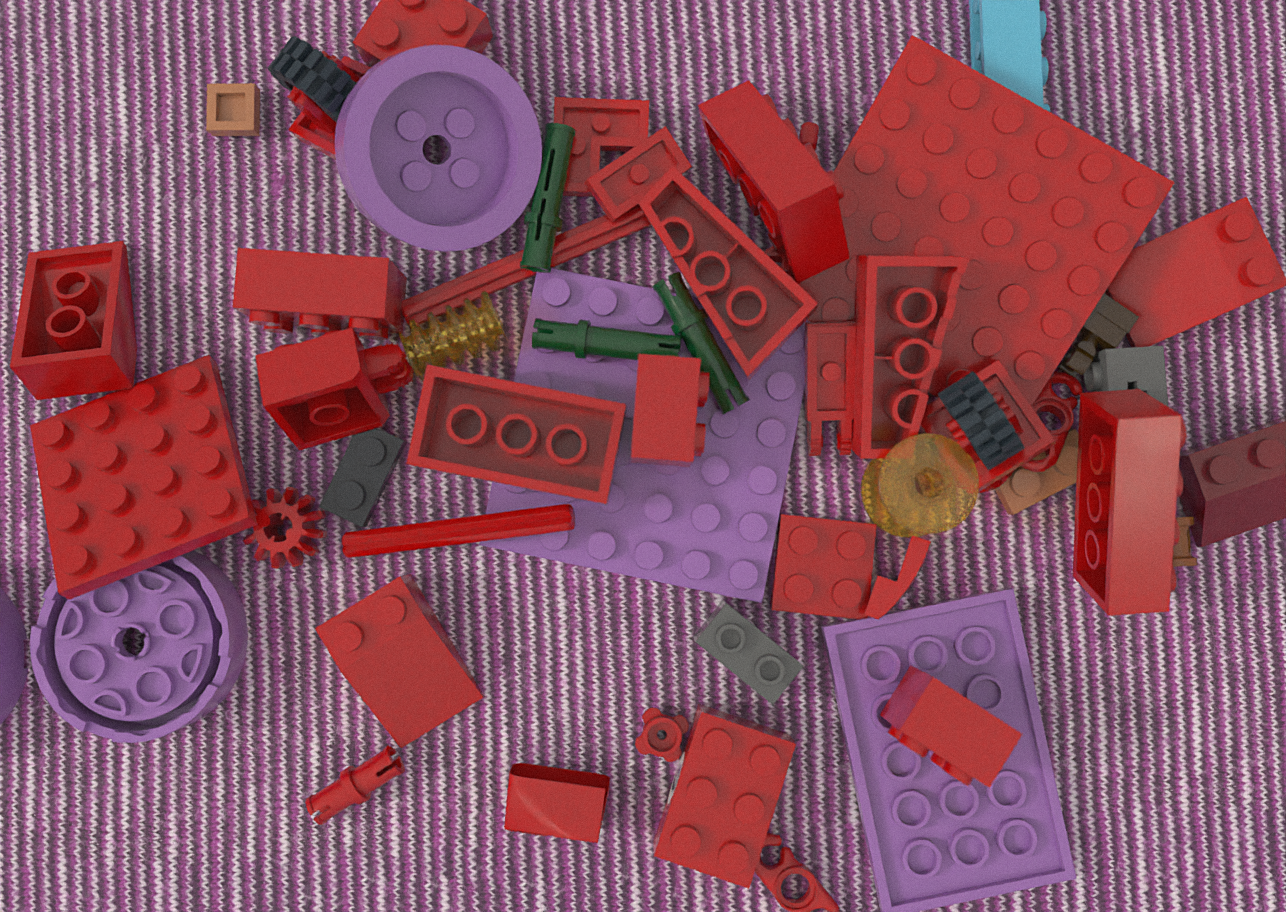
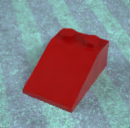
M1246 196L1132 249L1105 293L1139 317L1129 333L1126 334L1131 347H1149L1285 287L1286 276Z
M124 241L29 252L10 362L12 371L36 400L133 388L137 342L127 246Z
M411 574L399 576L315 628L340 672L400 748H403L484 697V694Z

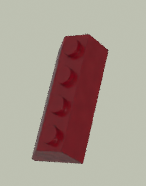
M1286 416L1180 452L1179 470L1183 478V491L1179 500L1185 516L1194 517L1195 524L1190 526V530L1197 547H1204L1286 518Z

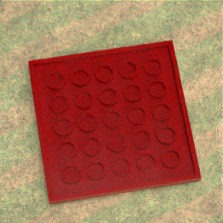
M912 35L834 170L844 192V198L839 200L850 258L798 283L818 303L817 310L808 321L855 322L857 255L970 256L966 273L962 275L955 298L958 300L952 320L949 319L941 350L943 351L938 368L934 370L928 392L939 398L938 393L972 371L977 374L999 360L1029 404L1032 405L1175 182ZM781 262L779 267L784 270L783 262Z

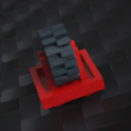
M292 36L267 68L271 72L270 74L284 88L291 91L287 98L302 111L288 130L301 142L336 160L335 131L340 110L348 94H350L356 83L371 67L347 56H344L340 61L336 56H330L325 51H319L317 48L313 49L308 42L301 41L298 37Z
M999 360L977 374L972 371L938 393L939 398L926 406L921 426L969 498L1056 444L1055 439Z

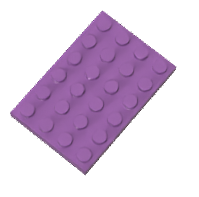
M1004 588L891 611L879 620L868 616L867 618L852 619L821 626L880 912H919L1077 879L1013 588ZM910 665L935 677L1023 734L990 788L976 779L972 780L969 787L930 760L933 754L931 750L923 758L887 733L892 724L880 716V713Z

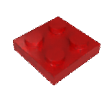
M779 514L770 609L850 619L867 618L868 616L864 614L870 599L877 524Z

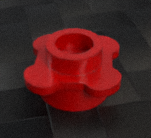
M656 707L648 708L642 716L645 724L642 734L635 740L636 749L643 755L651 753L655 756L663 757L667 762L678 760L682 754L680 748L682 735L689 729L687 719L680 714L674 717L662 714ZM660 730H664L667 733L664 739H660L657 736Z

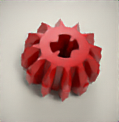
M287 487L283 494L278 489L270 488L266 490V502L260 499L252 500L254 512L257 514L256 520L258 525L253 526L254 533L246 535L242 541L245 545L259 543L253 558L257 561H263L270 557L272 568H283L286 561L292 567L302 566L304 560L303 553L309 556H316L319 553L318 547L311 541L312 538H326L327 536L326 530L315 529V522L323 520L326 514L322 510L309 512L314 505L315 497L306 494L299 499L297 488ZM284 520H290L292 528L286 531V535H279L277 528L284 524Z

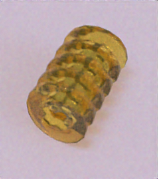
M485 290L481 292V307L479 308L468 298H464L462 315H459L450 305L445 306L444 322H440L432 312L427 313L428 328L423 330L414 319L409 320L410 335L405 337L399 331V337L415 374L422 381H424L426 367L429 364L447 368V357H449L460 367L465 363V349L478 360L483 355V342L493 352L500 351V336L503 335L508 341L495 305Z

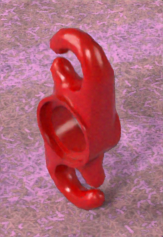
M1053 372L1043 390L1031 405L1036 414L1049 412L1056 415L1061 422V428L1048 430L1055 439L1056 444L1044 451L1046 454L1044 459H1031L1021 465L1024 469L1031 472H1044L1056 465L1074 422L1073 410L1078 405L1075 396H1079L1083 391L1077 378L1065 372ZM1054 384H1064L1070 388L1074 396L1063 399L1056 395L1051 387Z
M767 833L763 848L769 845L780 846L782 838L778 834ZM786 846L781 848L780 859L774 865H766L762 862L761 856L759 857L755 873L781 907L790 912H812V910L817 908H823L827 912H840V907L812 871L805 864L795 859L790 848ZM800 874L808 880V890L804 896L798 899H790L783 895L781 885L787 876Z

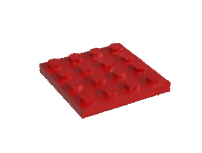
M209 354L135 383L133 388L115 391L30 425L57 591L59 595L68 600L258 525L218 364Z

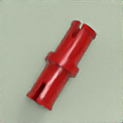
M388 745L383 751L358 767H347L340 772L338 780L316 794L307 797L305 803L310 816L316 811H320V814L315 816L313 820L319 825L325 824L330 818L352 804H363L371 798L372 791L397 775L403 774L405 767L401 757L397 756L393 760L391 758L397 751Z

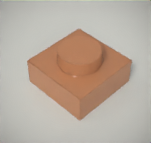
M255 83L207 84L206 130L212 136H260V89Z

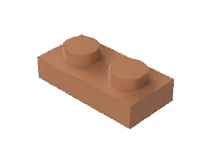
M1076 429L1069 431L1056 465L1044 472H1031L1020 466L1013 471L1010 478L1003 485L995 489L1008 515H1014L1076 483L1078 432ZM1042 452L1033 459L1042 460L1045 458L1046 454L1045 452Z

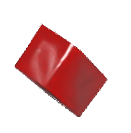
M528 763L512 764L508 778L504 829L513 832L598 843L609 792L610 777L599 773Z

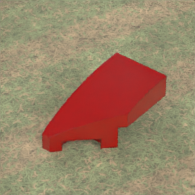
M912 535L897 582L877 575L864 615L879 620L902 599L921 571L931 548V541Z

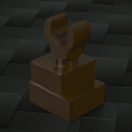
M1103 294L1077 336L1080 337V340L1063 357L1058 368L1072 377H1075L1078 373L1083 375L1092 363L1097 352L1096 349L1099 351L1116 349L1139 317L1106 294Z

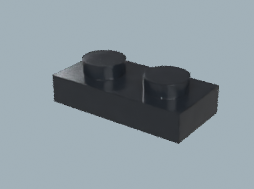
M379 428L353 435L319 507L360 527H367L407 441Z

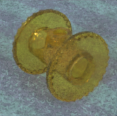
M917 434L896 444L886 455L885 459H872L869 462L861 480V499L869 518L888 534L902 538H911L912 535L920 537L926 534L941 533L958 526L971 513L978 497V473L972 458L955 441L938 434ZM915 481L920 486V493L917 491L915 487Z

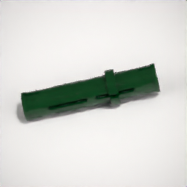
M560 123L545 124L546 131L542 147L541 170L534 191L531 212H527L524 219V224L528 226L520 267L532 272H551L550 265L556 232L562 231L563 220L559 218L567 179L573 137H575L576 131L574 128Z
M673 273L668 276V281L674 289L676 296L671 294L664 279L657 282L652 288L659 296L674 323L671 326L674 335H682V339L693 358H701L700 372H709V388L721 409L720 412L724 415L734 409L726 390L730 391L737 406L746 403L750 398L745 394L715 337L706 324L705 320L708 318V315L704 308L698 309L682 279L681 273Z
M536 318L533 326L534 329H537V332H532L533 349L540 348L575 353L576 358L586 359L588 354L638 360V354L680 357L682 335L674 336L591 326L590 320L582 319L579 320L578 324Z

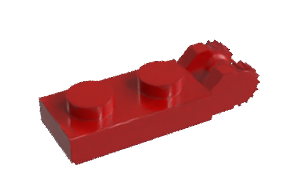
M854 321L805 322V419L808 421L807 446L809 456H821V450L823 449L822 421L837 420L835 444L839 455H850L857 337V326Z

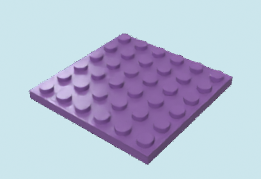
M551 268L550 273L537 272L514 382L626 404L627 412L608 505L492 482L486 514L570 504L573 506L575 513V528L562 532L482 541L479 545L762 603L805 388V323L748 380L708 316L705 322L750 400L737 406L730 391L726 390L734 409L722 415L721 409L709 388L707 403H705L704 408L697 407L696 423H706L704 453L701 454V457L694 456V462L690 467L632 463L631 449L638 360L589 354L586 359L576 358L575 353L540 348L533 349L532 332H537V329L533 327L536 318H542V320L578 324L579 320L582 319L590 320L591 326L674 335L671 329L674 323L659 296L652 288ZM692 297L698 309H702L703 307L697 297ZM682 339L679 356L693 358Z

